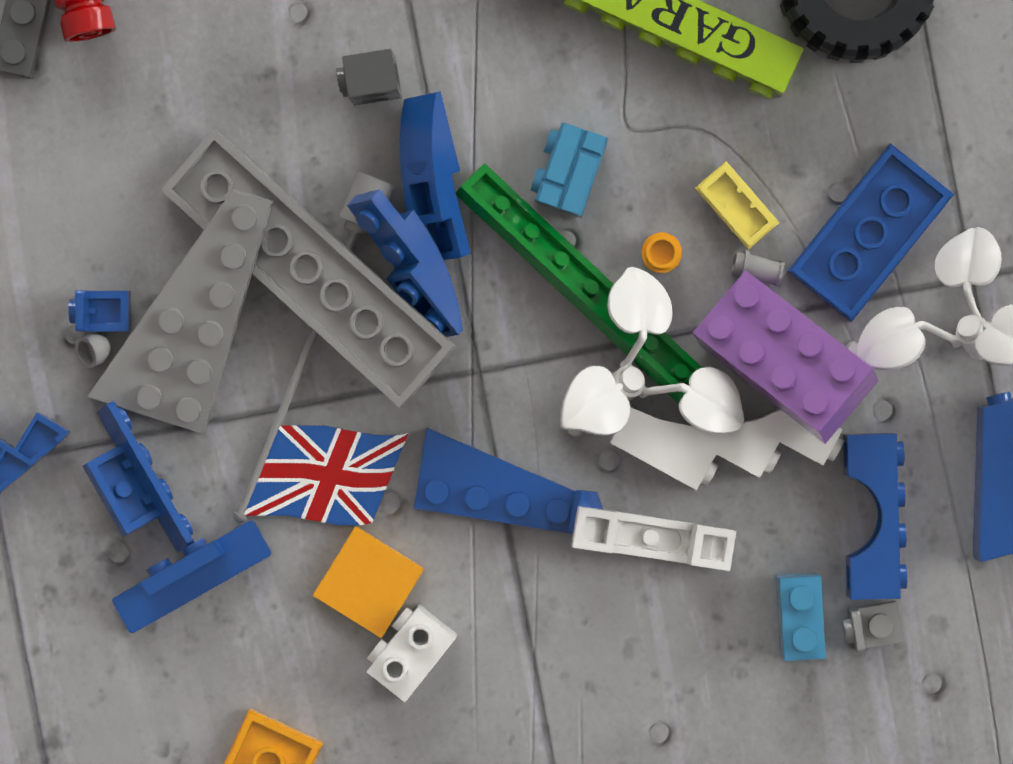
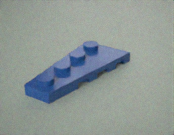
M426 429L414 504L415 509L573 534V531L569 530L568 527L575 490L529 472L435 430Z

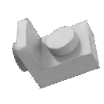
M896 601L847 609L848 619L842 620L846 644L853 643V648L858 653L865 652L867 648L904 642Z

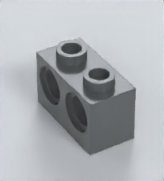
M392 49L342 56L343 67L336 68L339 90L343 97L348 96L354 106L402 98L396 57Z

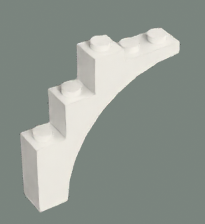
M854 341L849 342L846 347L857 355L858 343ZM630 407V415L626 425L614 433L609 442L697 490L700 484L708 486L718 468V464L713 462L716 455L760 478L764 471L770 474L778 462L781 452L777 451L776 448L779 443L823 466L827 459L832 462L834 461L844 440L839 438L843 429L839 428L829 441L824 444L781 409L753 420L744 421L743 426L734 432L716 434L699 430L692 425L657 419Z

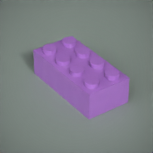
M746 270L693 331V335L704 350L824 444L829 441L878 382L873 367Z

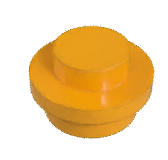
M659 232L645 240L641 249V257L645 266L651 271L667 273L675 269L680 263L682 248L679 241L673 235Z

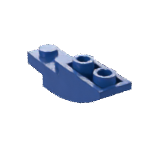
M441 91L406 98L403 102L400 126V166L406 210H414L438 247L443 260L464 257L471 254L451 176V174L459 172L460 167Z
M380 189L356 195L347 207L356 217L357 224L370 235L380 248L382 256L395 267L386 278L395 289V292L404 298L444 336L459 335L463 330L452 280L438 247L414 210L398 213Z

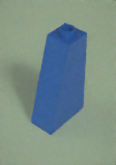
M1010 391L986 397L988 405L977 407L973 554L974 558L980 562L1013 554V398Z

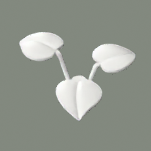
M970 228L948 241L936 256L935 272L937 277L948 287L963 285L964 295L970 310V315L963 317L958 322L956 335H952L925 321L915 323L914 314L909 308H889L877 314L867 324L858 342L857 356L874 369L896 370L914 363L923 352L925 336L921 330H926L949 341L954 348L962 345L972 359H984L995 365L1013 366V304L1002 307L994 314L991 323L986 322L977 309L971 289L972 284L982 286L991 283L999 273L1002 256L994 236L984 228Z
M628 267L612 286L607 306L610 318L615 325L626 333L639 332L638 339L627 357L621 361V368L611 374L608 369L601 366L587 367L575 376L563 401L560 420L561 428L579 430L594 435H611L626 425L630 415L629 401L637 396L645 398L648 395L677 391L686 393L680 400L679 410L684 419L693 427L716 434L731 433L741 428L744 422V415L738 389L733 380L719 369L707 367L696 370L690 376L689 385L678 383L645 387L643 373L638 368L633 367L632 362L645 343L647 332L659 335L668 330L673 315L672 304L668 293L658 280L641 269Z

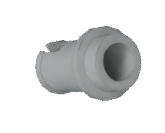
M747 249L743 253L736 251L732 261L731 275L739 278L746 270L761 282L780 286L785 262L784 260L751 255Z

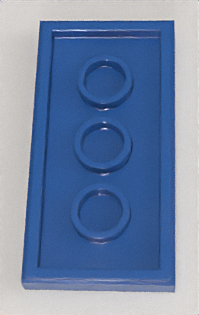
M890 143L787 272L849 322H852L954 194Z

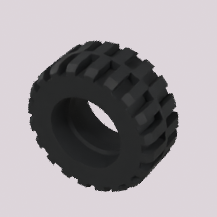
M781 0L780 9L783 17H788L791 23L789 28L796 37L800 35L807 42L806 47L815 53L819 50L826 53L828 59L835 61L848 59L850 63H863L867 59L877 60L886 57L889 53L897 51L913 38L922 28L924 22L930 17L934 5H932L934 0H891L883 12L865 20H853L843 17L830 8L825 0Z

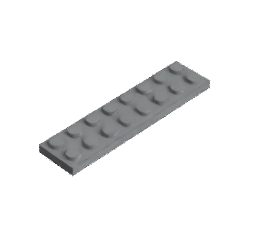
M212 129L162 187L161 191L202 229L206 228L233 189L273 201L252 274L395 405L403 408L457 346L404 298L397 294L394 289L218 130Z

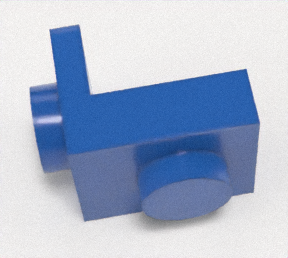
M76 290L75 299L69 300L68 313L70 323L75 324L77 332H131V291Z

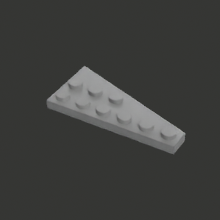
M233 189L87 397L105 403L114 401L117 407L201 434L206 431L273 201L237 189Z

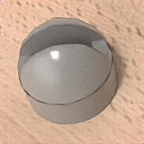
M93 333L78 338L75 343V351L83 366L93 368L108 360L111 353V345L106 337Z

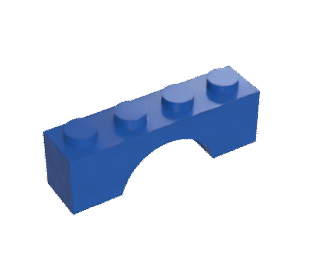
M895 433L843 434L844 475L862 483L871 493L877 508V523L871 538L859 550L846 555V596L851 600L901 599L900 589L907 588L906 564H900V548H906L905 523H899V507H905L906 494L904 482H898V466H904L905 461L903 441L897 442V434Z

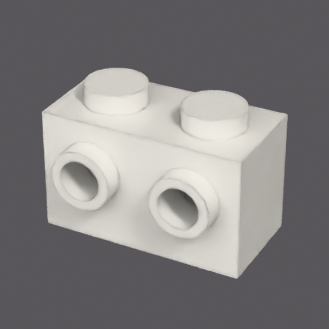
M420 604L413 612L406 608L392 625L398 632L388 644L381 639L366 658L372 662L367 673L403 702L408 700L457 637L453 630Z

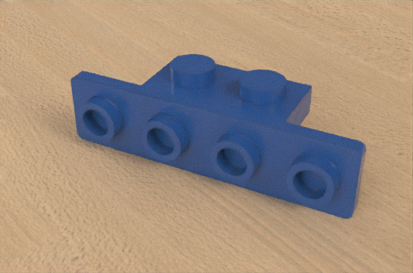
M114 401L106 404L97 414L116 447L82 466L123 537L157 518L177 552L182 551L183 548L194 543L191 536L193 535V529L190 522L183 514H179L171 501L173 499L171 489L163 479H158L151 467L152 457L148 449L142 443L138 444L132 434V423L127 413L122 408H118Z
M250 520L209 544L206 543L204 538L199 539L183 548L182 551L186 557L174 564H171L169 559L166 558L146 569L150 576L149 578L117 595L112 600L130 633L137 632L269 557L272 551L255 521Z

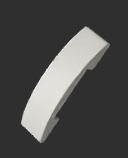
M578 506L571 547L730 571L736 531L666 518Z

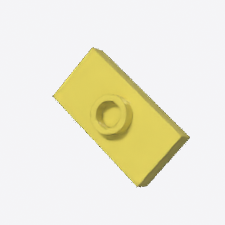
M727 161L695 187L699 195L747 250L780 223Z

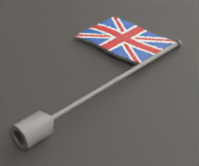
M359 171L355 175L339 217L346 219L344 227L351 230L345 244L350 251H352L358 233L366 236L367 232L357 224L356 217L347 207L349 202L356 195L378 189L390 200L395 188L394 185ZM312 328L238 512L233 511V517L238 522L246 521L248 516H292L334 525L372 524L409 434L374 435L326 425H282L318 335Z

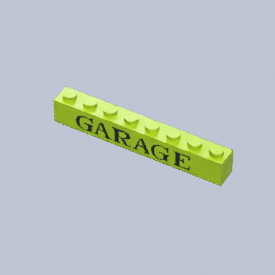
M564 0L563 3L564 6L581 14H585L588 9L601 15L600 22L615 30L623 31L624 27H628L639 33L637 39L652 47L660 48L661 44H665L676 50L675 56L689 64L697 65L698 61H702L713 66L712 73L726 81L734 83L737 77L750 83L749 90L770 100L773 94L778 97L784 94L804 51V48L700 0Z

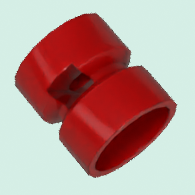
M54 0L56 8L65 11L61 16L60 22L65 42L90 40L108 35L116 30L110 6L102 4L103 0Z

